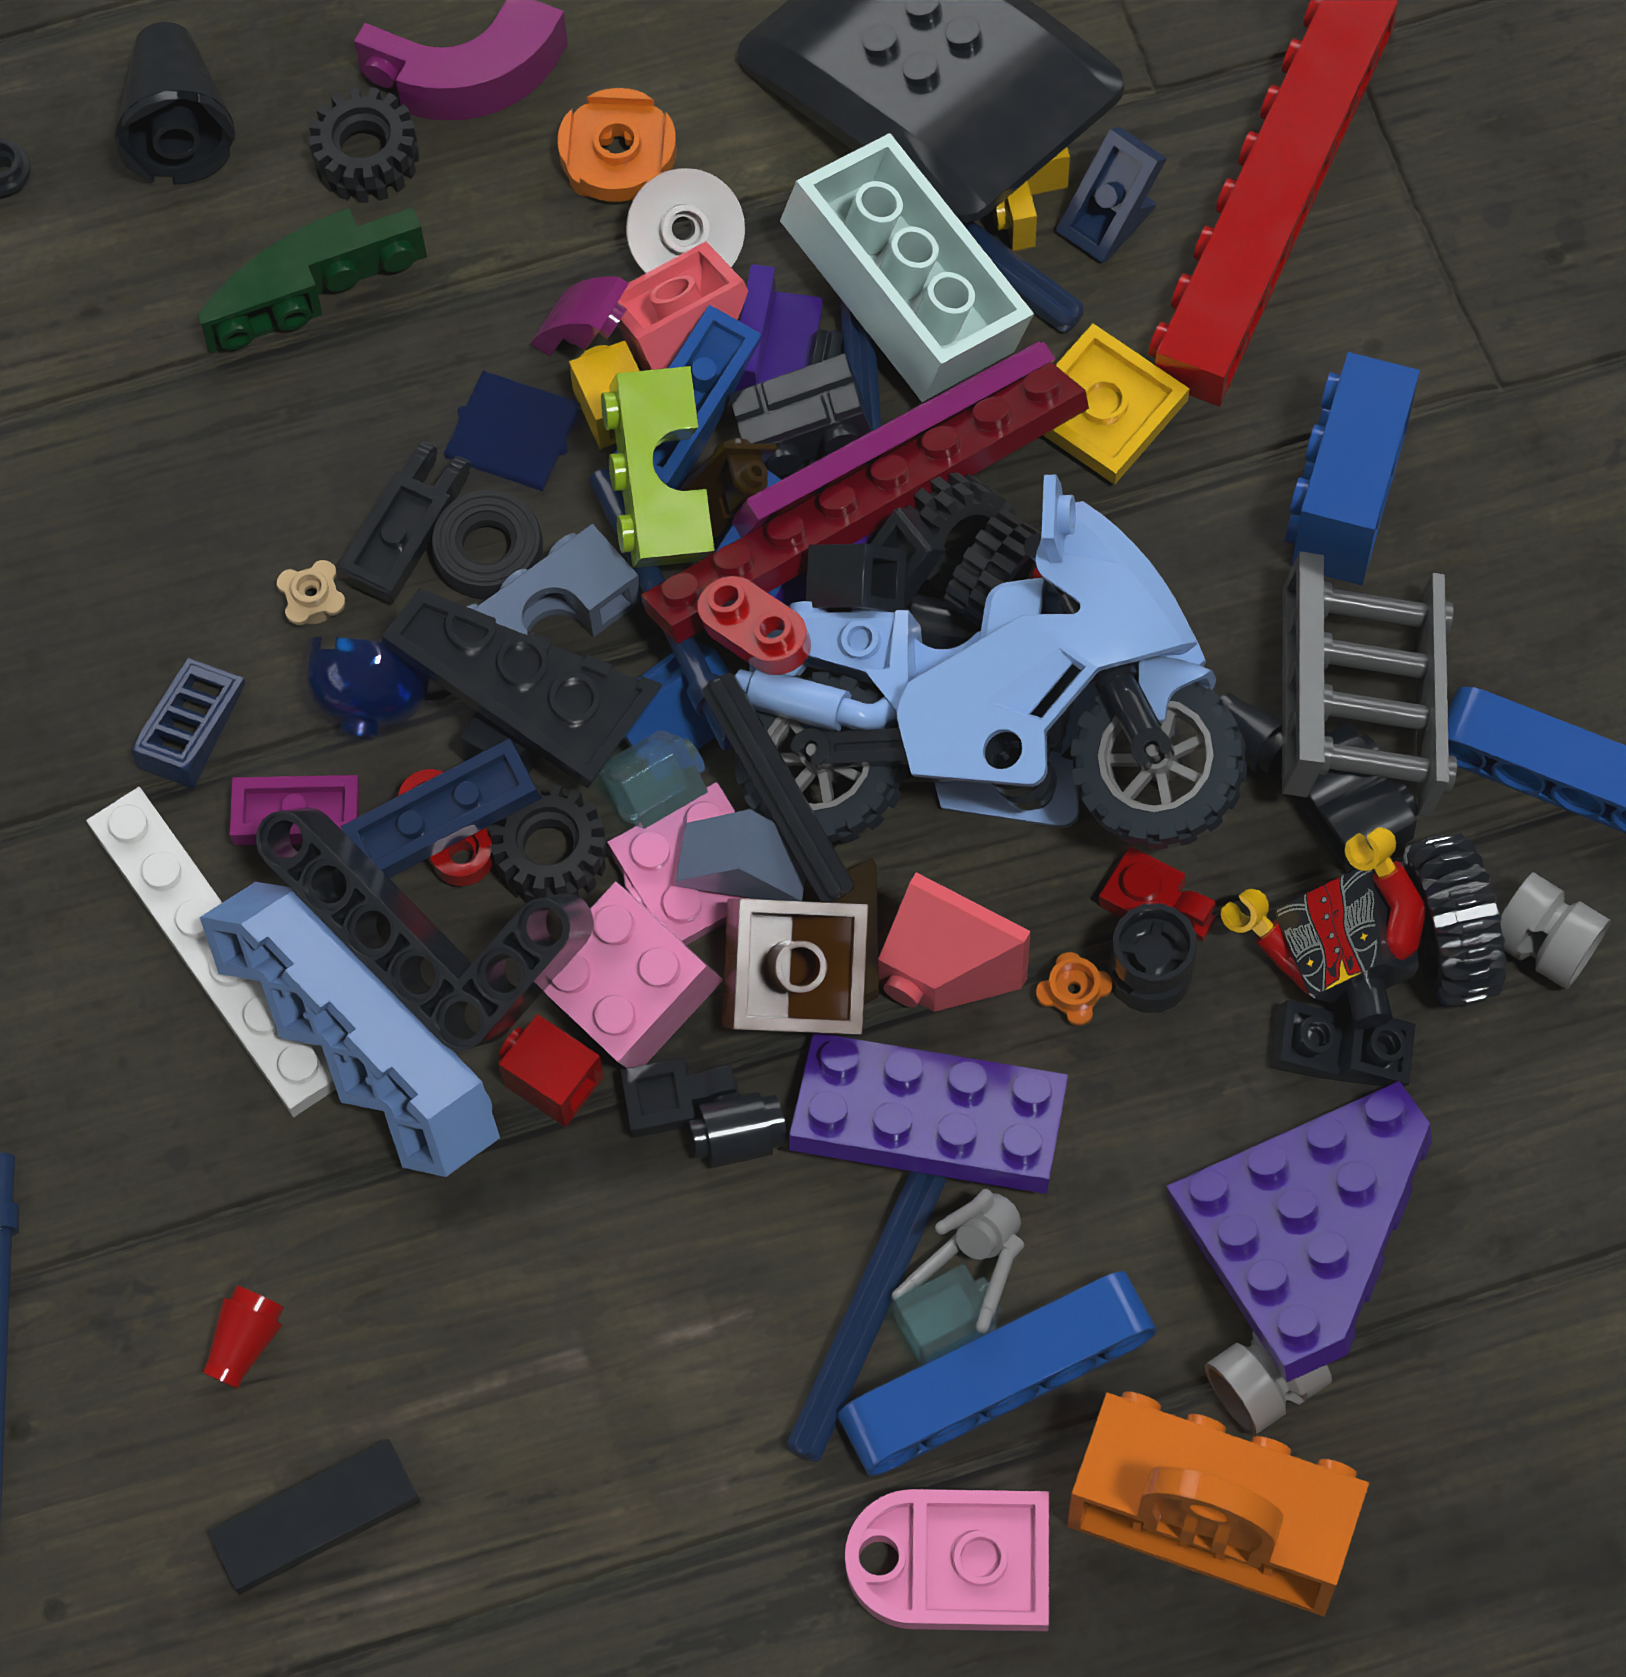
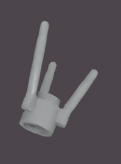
M983 1189L972 1202L939 1221L935 1225V1231L938 1234H945L955 1228L957 1232L893 1291L892 1299L895 1302L903 1301L960 1250L967 1256L978 1260L998 1255L999 1258L976 1323V1329L979 1333L987 1332L996 1312L1013 1260L1024 1248V1242L1016 1236L1021 1226V1219L1015 1205L1000 1194Z

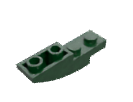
M412 207L360 226H356L350 208H346L296 230L263 250L235 272L213 294L197 314L209 353L211 354L223 349H239L248 345L253 339L281 329L293 330L302 327L310 319L323 315L318 297L319 294L330 290L343 291L349 289L362 279L386 271H401L410 267L415 261L426 258L427 253L422 228L414 208Z

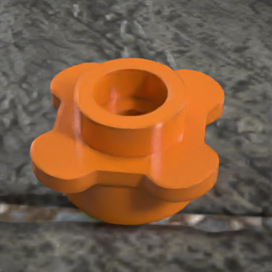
M1066 952L1056 959V965L1050 973L1049 980L1038 984L1036 997L1042 1006L1056 1007L1067 1015V1019L1071 1024L1081 1026L1092 1020V1009L1098 1000L1111 993L1112 979L1107 972L1098 971L1095 965L1087 959L1081 958L1076 953ZM1071 984H1077L1081 990L1073 994L1069 992L1068 987Z

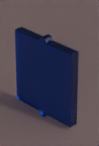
M483 370L467 405L461 406L458 409L459 422L445 449V458L452 460L455 456H461L471 462L470 467L543 491L559 455H565L568 452L566 440L581 410L580 403Z

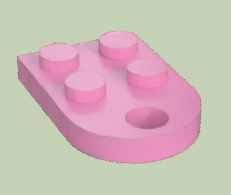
M911 1489L896 1491L880 1497L862 1511L855 1520L847 1538L845 1549L846 1574L854 1596L862 1607L876 1619L903 1629L1048 1631L1049 1491ZM874 1542H884L891 1545L899 1556L896 1567L885 1575L868 1573L859 1561L860 1554L867 1545Z

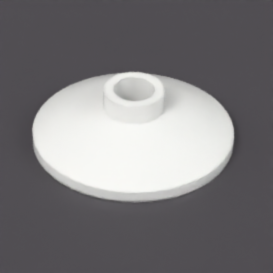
M681 168L669 170L649 180L634 197L626 221V236L629 249L636 263L645 273L705 241L732 267L740 254L745 235L743 212L732 190L719 178L697 169ZM684 216L691 222L692 231L686 239L679 240L673 235L672 224L677 218Z

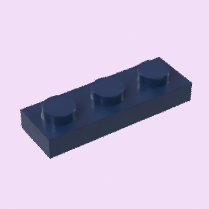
M511 738L342 825L341 828L388 878H391L542 798Z

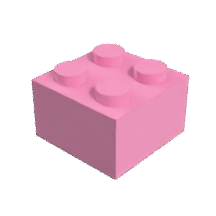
M615 881L590 909L594 923L592 934L587 943L552 980L544 992L617 1062L626 1068L646 1065L718 987L723 979L641 902Z

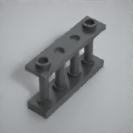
M1299 552L1283 586L1282 794L1307 797L1318 775H1326L1329 769L1417 782L1418 815L1431 816L1442 794H1449L1452 791L1457 774V759L1455 756L1449 755L1446 637L1452 626L1454 607L1452 601L1445 600V574L1432 573L1418 602L1333 589L1331 582L1324 581V555ZM1328 613L1413 626L1415 627V652L1334 640L1332 633L1324 632V619ZM1330 664L1416 678V704L1333 691L1331 684L1324 683V670ZM1329 716L1415 729L1417 735V756L1333 744L1332 737L1324 736V722L1327 721Z

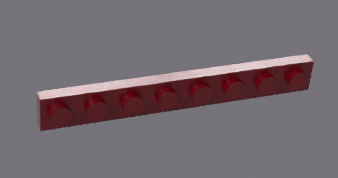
M1052 362L1048 363L641 594L646 613L677 644L705 629L698 613V600L703 590L712 582L723 577L737 576L751 581L767 593L807 570L809 545L854 544L882 528L892 512L897 510L898 507L906 508L908 504L916 508L921 501L914 494L921 487L929 494L934 491L931 480L940 476L948 483L949 473L958 472L963 477H966L967 474L974 475L1088 410L1086 390ZM730 601L721 607L731 606L736 601Z

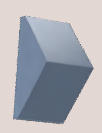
M750 809L686 823L675 886L761 900L802 901L806 875L776 823Z

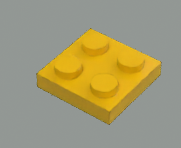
M1092 323L1056 364L1059 369L1086 390L1089 409L1043 436L1115 485L1185 405L1189 398L1190 388Z

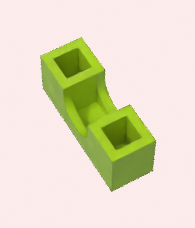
M691 367L616 373L609 385L610 392H604L601 395V408L605 429H615L618 453L609 455V471L613 491L623 490L626 515L617 516L620 550L622 553L631 552L633 568L701 561L714 552L707 489L692 491L672 489L659 479L653 465V453L657 446L668 441L690 439L698 429Z

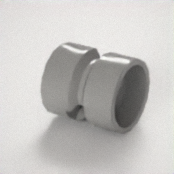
M1532 872L1509 902L1501 915L1502 920L1500 922L1502 934L1506 941L1504 943V951L1520 961L1530 956L1533 957L1537 972L1568 990L1596 951L1610 926L1611 920L1581 901L1570 906L1567 905L1563 890Z
M1254 1331L1253 1340L1249 1348L1235 1343L1204 1365L1210 1385L1227 1412L1245 1432L1252 1436H1255L1286 1414V1400L1300 1405L1332 1383L1331 1373L1327 1365L1287 1383Z

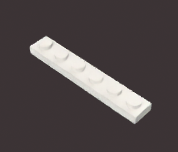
M140 786L88 818L86 821L96 839L294 1118L335 1091L336 1087L322 1046L279 1038L261 982L218 973L200 917L222 902Z

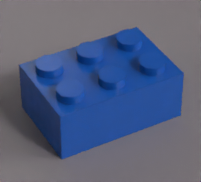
M1348 352L1342 373H1329L1320 407L1322 411L1318 425L1314 424L1306 452L1305 461L1307 462L1302 478H1298L1289 512L1291 516L1284 542L1295 544L1291 567L1300 551L1324 555V576L1363 586L1408 429L1420 370Z

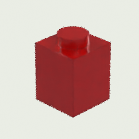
M536 1014L526 1029L517 1027L512 1031L503 1043L498 1058L501 1060L498 1065L504 1086L564 1127H567L604 1078L600 1055L538 1014Z

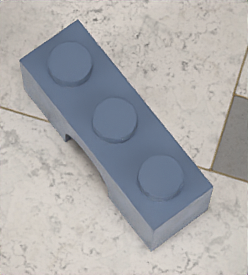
M591 524L579 534L571 533L561 538L551 548L548 556L529 570L523 568L512 573L502 583L500 590L480 605L471 604L467 607L494 617L496 623L526 635L541 619L551 615H566L579 621L592 637H595L642 603L638 574L601 532Z

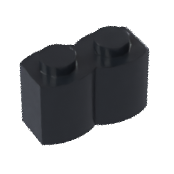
M1348 723L1324 735L1332 737L1333 744L1380 751L1368 734L1365 733L1359 736ZM1329 769L1326 775H1318L1307 797L1292 795L1306 817L1316 826L1331 854L1347 873L1356 868L1346 858L1345 845L1356 834H1363L1367 838V835L1378 827L1386 828L1395 836L1396 849L1414 839L1417 823L1415 817L1418 816V806L1411 792L1401 782L1394 785L1386 777Z

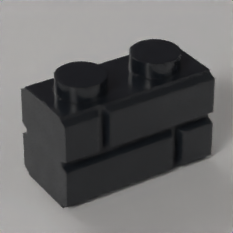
M845 353L729 394L741 438L749 440L750 443L777 445L778 450L764 463L767 470L776 476L791 474L801 467L802 462L824 454H831L873 431L857 378Z

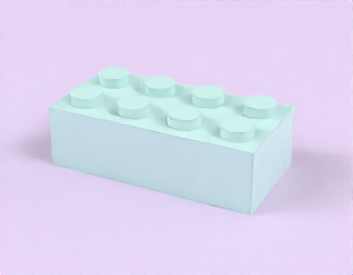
M890 133L796 181L780 222L922 402L1015 351L1034 313Z

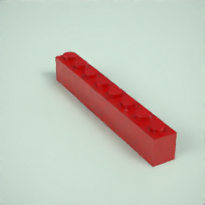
M1310 0L1303 20V26L1308 28L1302 41L1295 38L1291 41L1281 72L1286 73L1281 87L1273 84L1270 86L1260 111V118L1265 120L1259 134L1253 131L1248 133L1238 158V165L1243 166L1237 181L1228 178L1224 183L1216 205V212L1221 213L1215 228L1207 225L1203 228L1193 256L1194 260L1199 261L1192 276L1183 273L1180 277L1171 301V307L1176 309L1170 324L1164 322L1158 324L1149 346L1148 356L1156 358L1155 365L1190 388L1189 396L1221 407L1393 33L1399 0Z

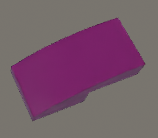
M597 277L572 285L558 298L530 344L551 356L562 340L586 350L597 334L608 339L627 310L618 301L629 283L620 277Z

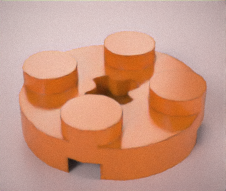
M610 88L597 91L587 96V104L579 107L574 114L571 109L561 122L558 132L560 163L570 179V186L574 192L581 196H591L599 200L611 202L633 200L638 191L649 180L673 169L677 154L673 121L667 112L665 116L662 110L655 107L654 100L643 92L627 88ZM622 136L625 139V144L631 147L623 153L614 154L610 153L609 150L603 149L602 145H611L613 137Z

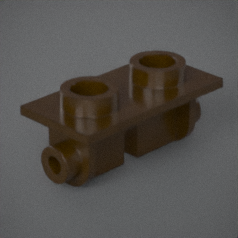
M743 438L725 441L715 448L714 453L694 473L690 474L686 482L678 489L679 491L707 489L713 539H716L734 519L733 512L736 513L748 498L766 489L768 485V470L764 463L778 450L776 444L750 443L749 440Z

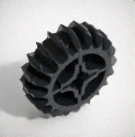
M1445 833L1425 837L1420 842L1406 846L1401 864L1409 874L1411 881L1427 908L1417 951L1424 982L1429 984L1431 995L1444 1007L1460 1005V1007L1485 1002L1487 998L1500 995L1507 976L1505 972L1507 959L1504 953V943L1506 941L1502 934L1500 924L1502 918L1498 914L1496 895L1493 894L1490 885V875L1485 872L1483 859L1477 853L1475 845L1462 833L1447 836Z

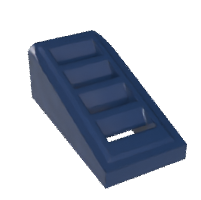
M187 658L144 725L131 750L137 768L194 789L246 684L245 679ZM198 679L223 689L215 697L195 690L192 686L195 680ZM185 700H189L210 709L206 715L182 706ZM178 719L195 725L198 728L193 734L174 727L173 724ZM168 738L187 746L183 752L164 746V743Z

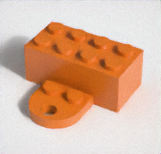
M1123 1392L1122 1397L1106 1393L1071 1494L1067 1527L1324 1617L1336 1588L1369 1482L1356 1478L1357 1472L1341 1462L1319 1459L1317 1464L1291 1456V1449L1279 1441L1255 1436L1250 1442L1225 1433L1226 1427L1212 1418L1198 1414H1189L1186 1419L1162 1412L1160 1411L1161 1405L1148 1396L1135 1392Z

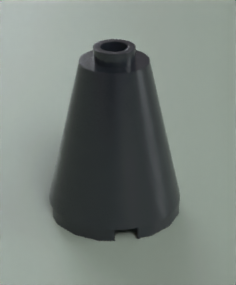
M159 22L151 24L141 30L135 39L116 128L117 152L128 169L142 179L155 182L154 175L173 176L174 184H187L209 177L224 166L230 157V147L233 140L235 141L233 119L190 32L176 23Z

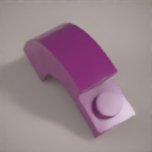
M506 0L490 27L475 39L461 45L441 48L424 46L364 23L354 43L361 74H364L371 82L384 88L397 87L400 105L405 104L410 111V115L432 120L449 121L486 116L519 102L534 91L552 72L568 45L564 11L536 0Z

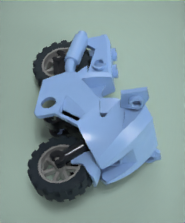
M1044 475L1042 534H1032L1024 543L1025 553L1036 562L1042 577L1006 582L993 588L986 598L981 631L973 635L964 644L944 650L934 649L922 644L921 627L909 610H896V612L851 610V612L828 613L827 609L812 608V602L802 601L790 604V608L803 618L810 635L811 650L805 662L797 669L780 675L764 673L751 664L749 665V671L740 669L737 672L736 677L779 752L790 733L796 734L791 743V750L794 753L780 754L787 766H806L795 779L802 792L815 777L819 779L823 802L817 804L809 803L830 842L841 840L844 844L859 839L858 833L867 827L871 830L878 827L885 820L881 815L889 806L894 809L902 794L898 790L901 783L934 782L941 808L946 811L1059 828L1070 827L1078 820L1080 793L1085 806L1103 828L1118 835L1121 840L1136 846L1138 843L1148 844L1152 849H1167L1168 844L1178 842L1181 846L1197 841V835L1207 829L1211 833L1223 822L1221 817L1228 809L1233 810L1240 798L1239 788L1242 781L1245 782L1247 774L1245 742L1230 710L1213 691L1216 677L1212 670L1204 667L1206 663L1205 657L1175 597L1151 562L1117 526L1085 502H1075L1073 495H1063L1061 482L1057 475ZM783 630L772 631L767 638H775ZM807 667L826 671L812 672V677L806 679L800 677ZM830 673H833V674H836V675H840L841 678H840V677H833ZM858 681L877 686L884 694V697L880 699L875 692L862 686ZM1177 718L1190 724L1199 733L1174 746L1171 742V737L1175 735ZM1126 734L1131 744L1132 754H1114L1116 745L1123 735ZM1071 746L1070 756L1072 757V760L1061 757L1062 754ZM1205 746L1206 761L1203 774L1185 767L1181 757ZM738 758V768H735V775L738 785L743 788L746 802L754 812L775 823ZM1112 767H1140L1142 770L1122 792L1115 781ZM1175 776L1196 784L1190 792L1178 800L1172 801L1169 781L1174 779ZM1150 783L1155 789H1159L1162 804L1148 805L1137 802L1134 799ZM832 784L837 788L844 785H853L849 791L834 799ZM1053 796L1052 800L1048 803V805H1046L1043 808H1040L1041 806L1045 805Z

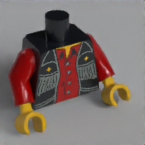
M1378 827L1370 832L1367 838L1363 834L1358 833L1347 841L1345 845L1346 858L1356 868L1355 870L1275 909L1277 920L1271 922L1266 917L1269 910L1268 900L1265 894L1256 889H1247L1239 895L1241 902L1248 907L1251 917L1243 914L1235 903L1229 902L1221 909V919L1226 927L1236 933H1245L1252 929L1257 934L1254 942L1308 996L1341 1006H1350L1355 1027L1358 1029H1371L1382 1026L1393 1019L1386 989L1415 976L1419 968L1417 949L1420 944L1427 908L1401 862H1392L1390 858L1396 849L1394 834L1386 828Z

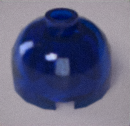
M312 637L309 639L306 659V685L311 700L321 712L342 721L340 732L376 738L378 737L379 726H392L403 723L414 716L424 702L431 679L381 645V642L336 637L335 649H322V637Z

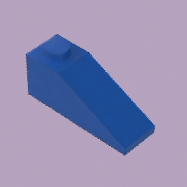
M710 304L669 367H691L698 429L690 439L662 443L655 448L653 453V465L657 476L665 485L675 490H678L683 485L700 458L730 400L729 394L735 391L762 339L761 333Z

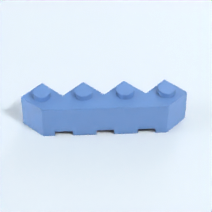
M254 882L200 917L218 973L261 982L279 1038L322 1046L340 1102L384 1111L402 1168L447 1177L500 1139L492 1114V1102L484 1089L482 1081L451 1048L443 1044L290 887Z

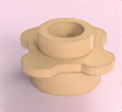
M319 560L314 563L312 568L298 572L287 569L279 575L277 587L280 592L286 595L288 606L285 609V614L291 623L296 625L321 623L331 616L339 614L344 609L345 598L341 592L336 590L334 579L337 576V571L331 562ZM314 588L317 590L314 596L309 597L305 594L308 589Z

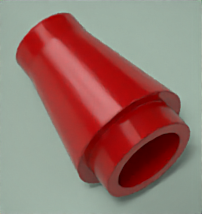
M236 1285L230 1299L223 1297L208 1361L202 1373L239 1389L244 1376L283 1325L278 1320L284 1307L260 1294Z

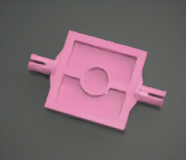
M717 782L607 842L608 851L623 874L625 889L686 945L726 924L728 899H754L675 886L686 823L735 812Z

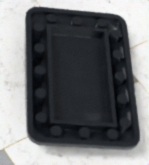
M788 0L751 30L741 40L738 47L740 64L747 74L852 150L856 151L890 133L961 222L966 223L979 220L994 210L1112 109L1123 97L1125 89L1122 73L1115 64L1030 0Z

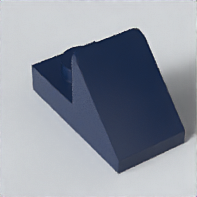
M1116 127L1110 129L1056 231L1102 263L1108 261L1154 210L1157 203L1147 195L1167 158L1123 128Z

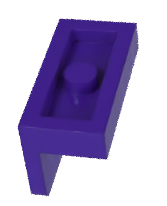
M751 264L747 283L749 292L743 305L740 322L761 333L762 339L734 392L807 367L812 335L820 327L823 301L820 297L776 292L775 267Z

